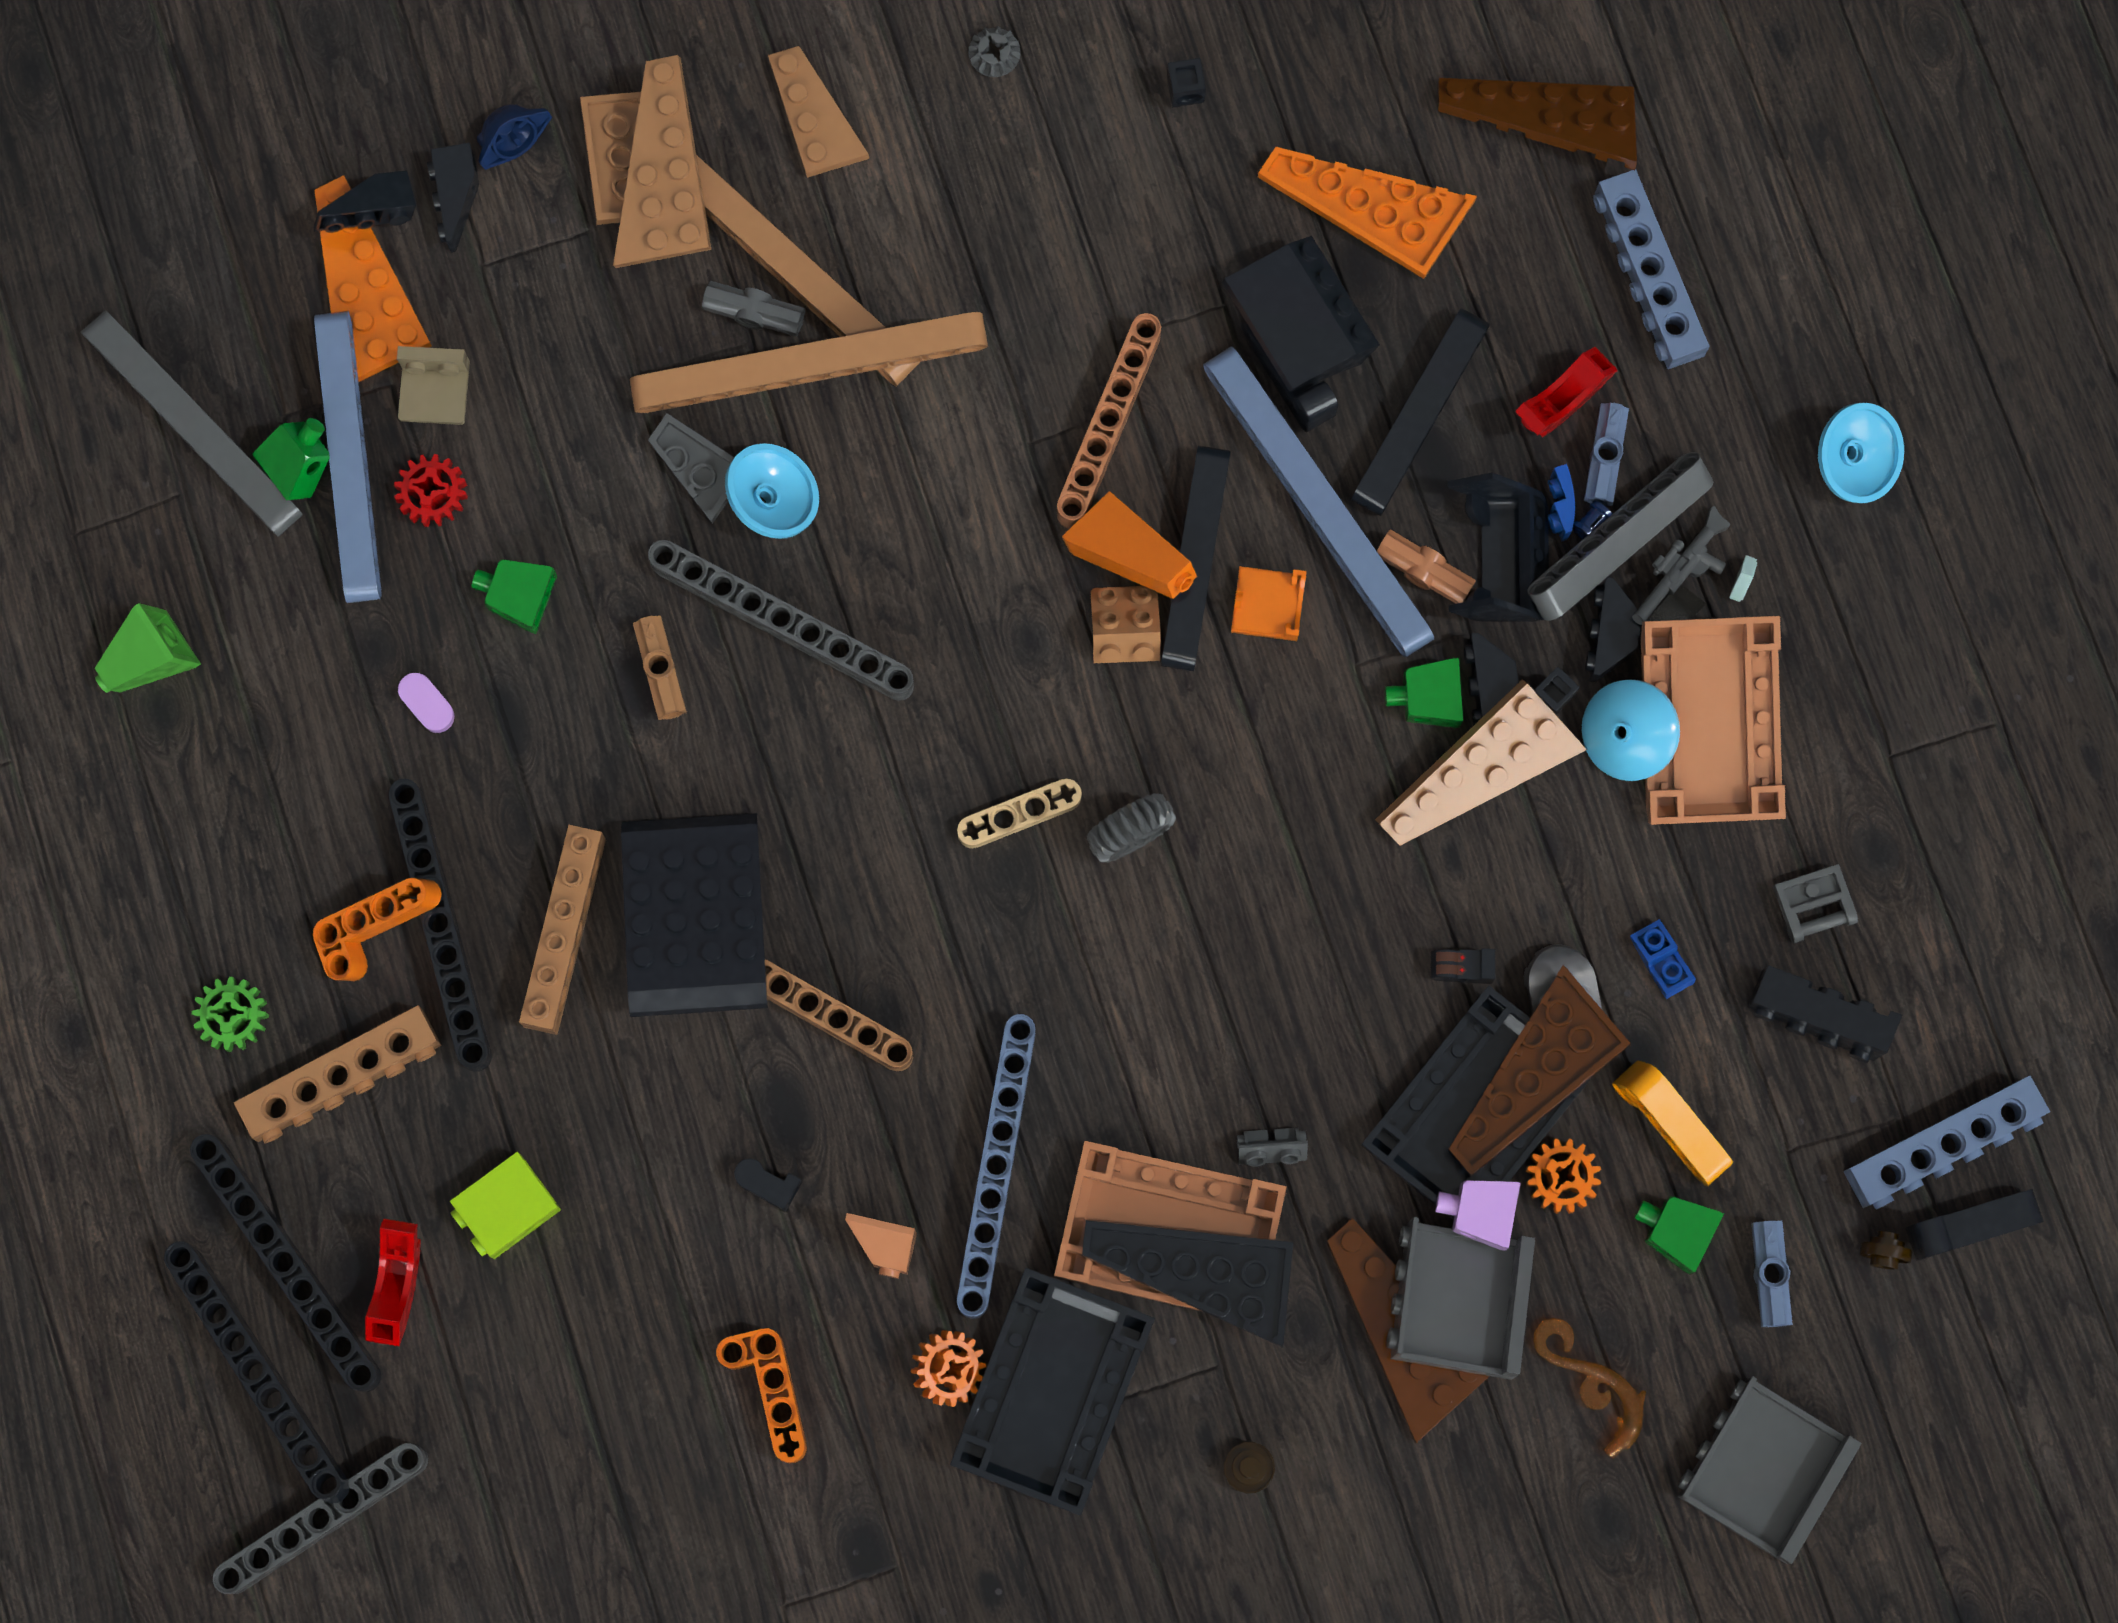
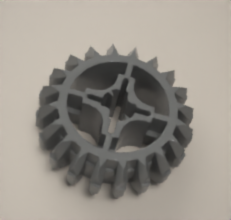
M1153 793L1118 809L1089 831L1087 840L1094 856H1097L1100 862L1109 863L1138 850L1163 835L1165 831L1173 826L1176 819L1172 811L1173 808L1169 801H1166L1163 794Z

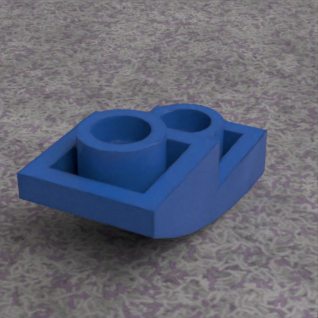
M1567 464L1554 468L1550 476L1551 480H1548L1553 498H1559V501L1554 502L1551 507L1548 522L1552 532L1559 534L1561 542L1568 540L1572 532L1575 516L1574 489Z
M1660 919L1630 935L1643 963L1666 999L1695 983L1696 978L1678 953L1677 944Z

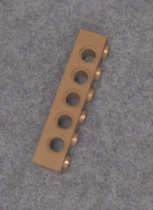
M568 825L519 1023L524 1028L558 1035L606 842L605 836L600 831Z
M417 1005L235 1101L234 1105L251 1138L257 1142L263 1140L264 1143H269L283 1135L281 1130L292 1124L295 1127H299L314 1118L313 1113L323 1108L329 1111L345 1102L343 1097L353 1092L359 1095L372 1089L375 1086L374 1081L385 1075L387 1078L399 1075L406 1070L404 1065L417 1059L418 1062H422L436 1054L435 1049L442 1045L424 1010ZM401 1036L408 1037V1048L401 1053L394 1052V1041ZM370 1052H376L378 1054L377 1065L371 1069H364L363 1058ZM341 1068L346 1069L348 1073L347 1080L341 1085H334L332 1082L333 1073ZM307 1085H315L317 1088L315 1098L304 1102L301 1097L302 1090ZM277 1101H284L286 1104L285 1113L281 1117L273 1118L271 1115L272 1105Z

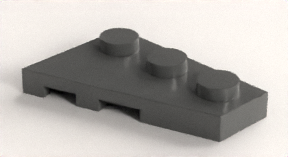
M666 413L648 441L713 524L728 502L725 490V476L729 464L734 457Z

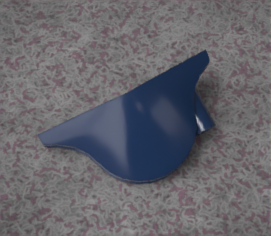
M510 104L493 111L485 120L482 132L477 136V142L482 147L478 159L480 165L486 170L516 159L528 151L552 119L548 110L545 108L525 109L521 106Z

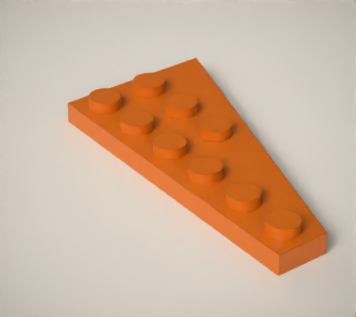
M1279 147L1274 148L1258 172L1259 179L1423 279L1477 198L1475 195L1467 193L1461 195L1449 192L1447 188L1438 186L1433 188L1416 184L1414 180L1369 169L1363 171L1347 167V164L1336 161L1335 163L1318 160L1312 155Z
M344 175L315 189L317 213L351 190ZM351 227L343 228L334 233H328L325 230L320 231L331 313L349 311L358 381L365 380L399 363L397 360L398 346L431 347L432 345L372 229Z

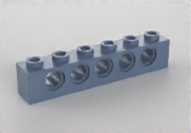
M1636 169L1600 181L1595 195H1593L1594 205L1599 214L1603 213L1606 219L1605 230L1607 237L1611 243L1615 242L1619 254H1617L1619 266L1630 277L1632 282L1629 285L1631 295L1634 301H1639L1644 311L1642 313L1643 324L1648 332L1652 331L1656 340L1654 349L1659 361H1664L1667 369H1671L1704 357L1710 346ZM1626 207L1631 211L1632 215L1622 216L1617 212L1616 208ZM1629 237H1640L1644 245H1633L1629 241ZM1649 265L1655 269L1656 274L1652 276L1646 275L1641 270V267ZM1663 295L1667 298L1669 304L1659 305L1654 301L1653 296ZM1668 324L1676 325L1680 329L1681 334L1672 335L1666 330L1665 326Z
M2028 1076L1843 1172L1862 1207L1865 1208L1873 1204L1875 1210L1894 1201L1891 1194L1900 1189H1903L1905 1194H1908L1923 1186L1924 1183L1921 1179L1933 1173L1937 1179L1954 1170L1951 1163L1960 1158H1963L1965 1163H1968L1983 1155L1984 1153L1981 1148L1991 1142L1997 1148L2014 1139L2011 1132L2023 1127L2026 1133L2044 1123L2041 1117L2050 1113V1110L2031 1076ZM2004 1105L2013 1109L2015 1113L2013 1123L2003 1119L2001 1109ZM1973 1121L1983 1124L1985 1128L1983 1138H1978L1972 1133L1971 1124ZM1943 1136L1950 1137L1954 1141L1955 1151L1953 1154H1949L1942 1149L1941 1140ZM1913 1152H1919L1924 1156L1926 1163L1923 1169L1913 1166L1911 1162ZM1883 1167H1888L1894 1171L1896 1179L1893 1185L1886 1184L1882 1180L1881 1170Z

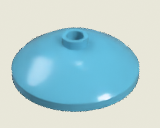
M1854 403L1838 410L1830 418L1823 429L1819 441L1818 462L1823 480L1836 496L1852 503L1872 502L1884 496L1899 477L1904 460V442L1900 428L1889 412L1875 404Z
M755 444L743 449L729 464L725 476L727 499L736 516L751 530L770 538H789L801 533L814 520L819 507L818 486L808 466L793 452L774 444Z
M1621 680L1611 683L1599 690L1585 709L1582 719V739L1587 749L1586 752L1601 771L1613 778L1637 781L1654 776L1669 764L1678 747L1680 725L1676 710L1669 698L1660 689L1647 682ZM1620 726L1626 729L1625 738L1620 737L1618 733Z

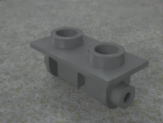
M1298 1127L1274 1129L1275 1141H1268L1267 1130L1243 1131V1135H1237L1239 1165L1248 1164L1249 1166L1257 1167L1265 1163L1282 1162L1284 1164H1295L1299 1161H1306L1308 1150L1306 1131H1299Z

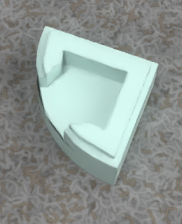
M1745 556L1731 590L1730 599L1738 602L1743 600L1753 579L1757 559Z

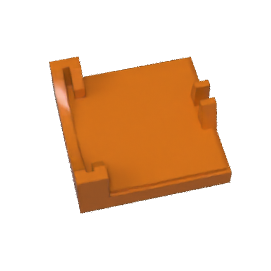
M1239 566L1231 633L1297 641L1307 571L1293 569V573Z

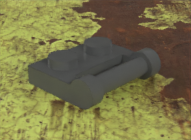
M1839 864L1773 886L1787 925L1789 938L1793 944L1804 941L1805 936L1842 924L1850 926L1858 923L1857 912ZM1837 901L1839 902L1841 911L1800 924L1797 914Z

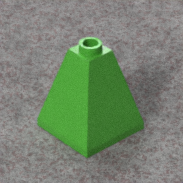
M138 603L132 608L94 668L98 673L95 679L105 692L114 691L120 693L194 669L201 665V663L166 610Z

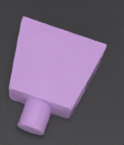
M1463 1181L1458 1195L1444 1192L1438 1193L1435 1212L1454 1216L1453 1232L1505 1251L1509 1248L1520 1183Z

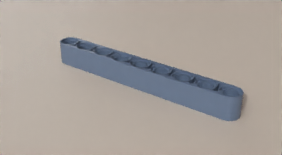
M349 311L315 315V334L327 444L330 455L329 463L344 596L347 603L377 600L382 597L351 316Z
M1016 1014L1007 1021L1002 1040L957 1295V1306L960 1313L970 1319H977L983 1316L989 1305L1035 1042V1024L1029 1016L1024 1014ZM1019 1023L1027 1025L1030 1029L1029 1036L1023 1040L1015 1039L1010 1033L1014 1025ZM1011 1057H1018L1024 1062V1067L1018 1073H1010L1004 1066L1005 1062ZM1006 1090L1014 1091L1019 1098L1017 1103L1012 1107L1003 1106L999 1102V1096L1002 1092ZM1007 1124L1011 1127L1013 1133L1008 1140L1000 1141L993 1136V1130L997 1125ZM994 1157L1002 1158L1007 1164L1005 1171L999 1175L991 1174L987 1169L988 1162ZM994 1191L999 1194L1001 1198L999 1205L993 1209L985 1208L981 1203V1197L984 1193ZM988 1225L994 1229L995 1235L990 1242L981 1243L975 1238V1231L979 1226ZM975 1259H982L988 1263V1272L982 1277H975L969 1272V1265ZM976 1293L982 1297L983 1304L979 1310L970 1312L964 1308L963 1300L967 1294Z

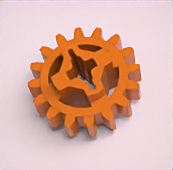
M1554 1139L1552 1141V1149L1546 1144L1540 1146L1542 1156L1535 1153L1532 1154L1530 1158L1536 1165L1526 1168V1172L1533 1175V1178L1526 1182V1186H1535L1536 1191L1531 1197L1535 1199L1541 1196L1544 1199L1541 1204L1543 1209L1551 1203L1554 1205V1213L1558 1214L1562 1206H1565L1570 1214L1574 1212L1575 1203L1582 1209L1587 1206L1584 1199L1585 1196L1591 1199L1596 1197L1597 1194L1591 1187L1601 1185V1181L1594 1178V1174L1599 1172L1601 1167L1591 1165L1590 1162L1596 1157L1594 1153L1588 1156L1583 1154L1586 1145L1582 1144L1575 1149L1573 1148L1572 1139H1568L1564 1146H1561L1558 1139ZM1556 1154L1569 1155L1565 1161L1560 1162L1549 1158ZM1580 1163L1585 1170L1586 1180L1580 1177L1578 1170ZM1571 1164L1567 1175L1571 1182L1565 1181L1555 1188L1559 1179V1174L1556 1171L1560 1172ZM1541 1170L1542 1173L1547 1175L1549 1184L1547 1189H1545L1541 1180ZM1568 1190L1578 1194L1569 1199L1557 1198L1561 1192Z
M942 1330L941 1337L938 1334L931 1333L929 1335L931 1343L920 1342L919 1347L923 1351L922 1354L913 1355L912 1357L915 1361L919 1362L918 1367L911 1369V1373L919 1375V1379L916 1380L914 1386L925 1388L921 1396L926 1399L933 1398V1404L942 1406L945 1402L947 1406L955 1407L957 1400L967 1403V1393L976 1394L978 1389L975 1383L976 1381L981 1382L983 1378L982 1375H979V1369L987 1367L986 1363L978 1361V1357L984 1353L983 1350L972 1349L976 1340L968 1337L965 1338V1333L955 1331L952 1334V1331ZM948 1345H954L962 1352L954 1353L953 1349H949ZM936 1384H944L950 1391H942L936 1387Z

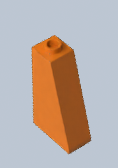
M1110 491L1062 536L1069 552L1074 556L1172 599L1180 592L1188 590L1197 577L1190 560Z

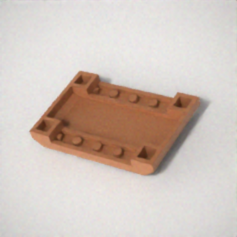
M1780 616L1642 621V681L1654 685L1669 698L1676 710L1680 725L1679 743L1672 760L1659 773L1645 779L1646 810L1649 824L1786 819L1785 785L1782 784L1778 655V650H1781Z
M1084 1141L1054 1277L1201 1311L1083 1257L1082 1250L1086 1220L1275 1240L1287 1186L1256 1179H1245Z

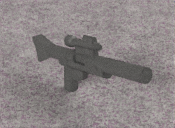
M1712 506L1708 511L1704 527L1682 555L1677 552L1683 549L1684 543L1681 540H1675L1665 557L1659 555L1652 564L1655 568L1653 574L1657 576L1662 573L1664 577L1632 616L1636 623L1642 625V621L1648 619L1666 595L1672 596L1689 575L1699 577L1707 569L1719 575L1722 573L1726 563L1708 554L1705 547L1714 535L1726 531L1730 526V523L1720 515L1715 506Z

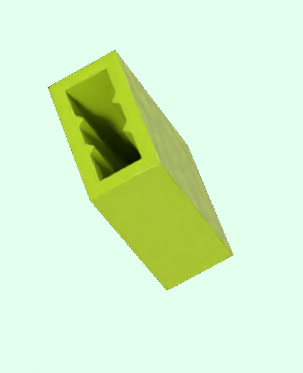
M519 1152L510 1156L450 1201L455 1208L450 1212L462 1229L468 1226L475 1237L470 1241L482 1257L488 1254L493 1259H496L561 1211L559 1205Z

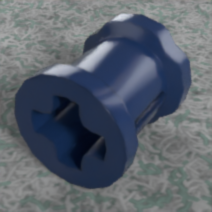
M1593 501L1589 505L1590 510L1579 522L1575 521L1572 529L1574 533L1582 540L1613 514L1598 501Z

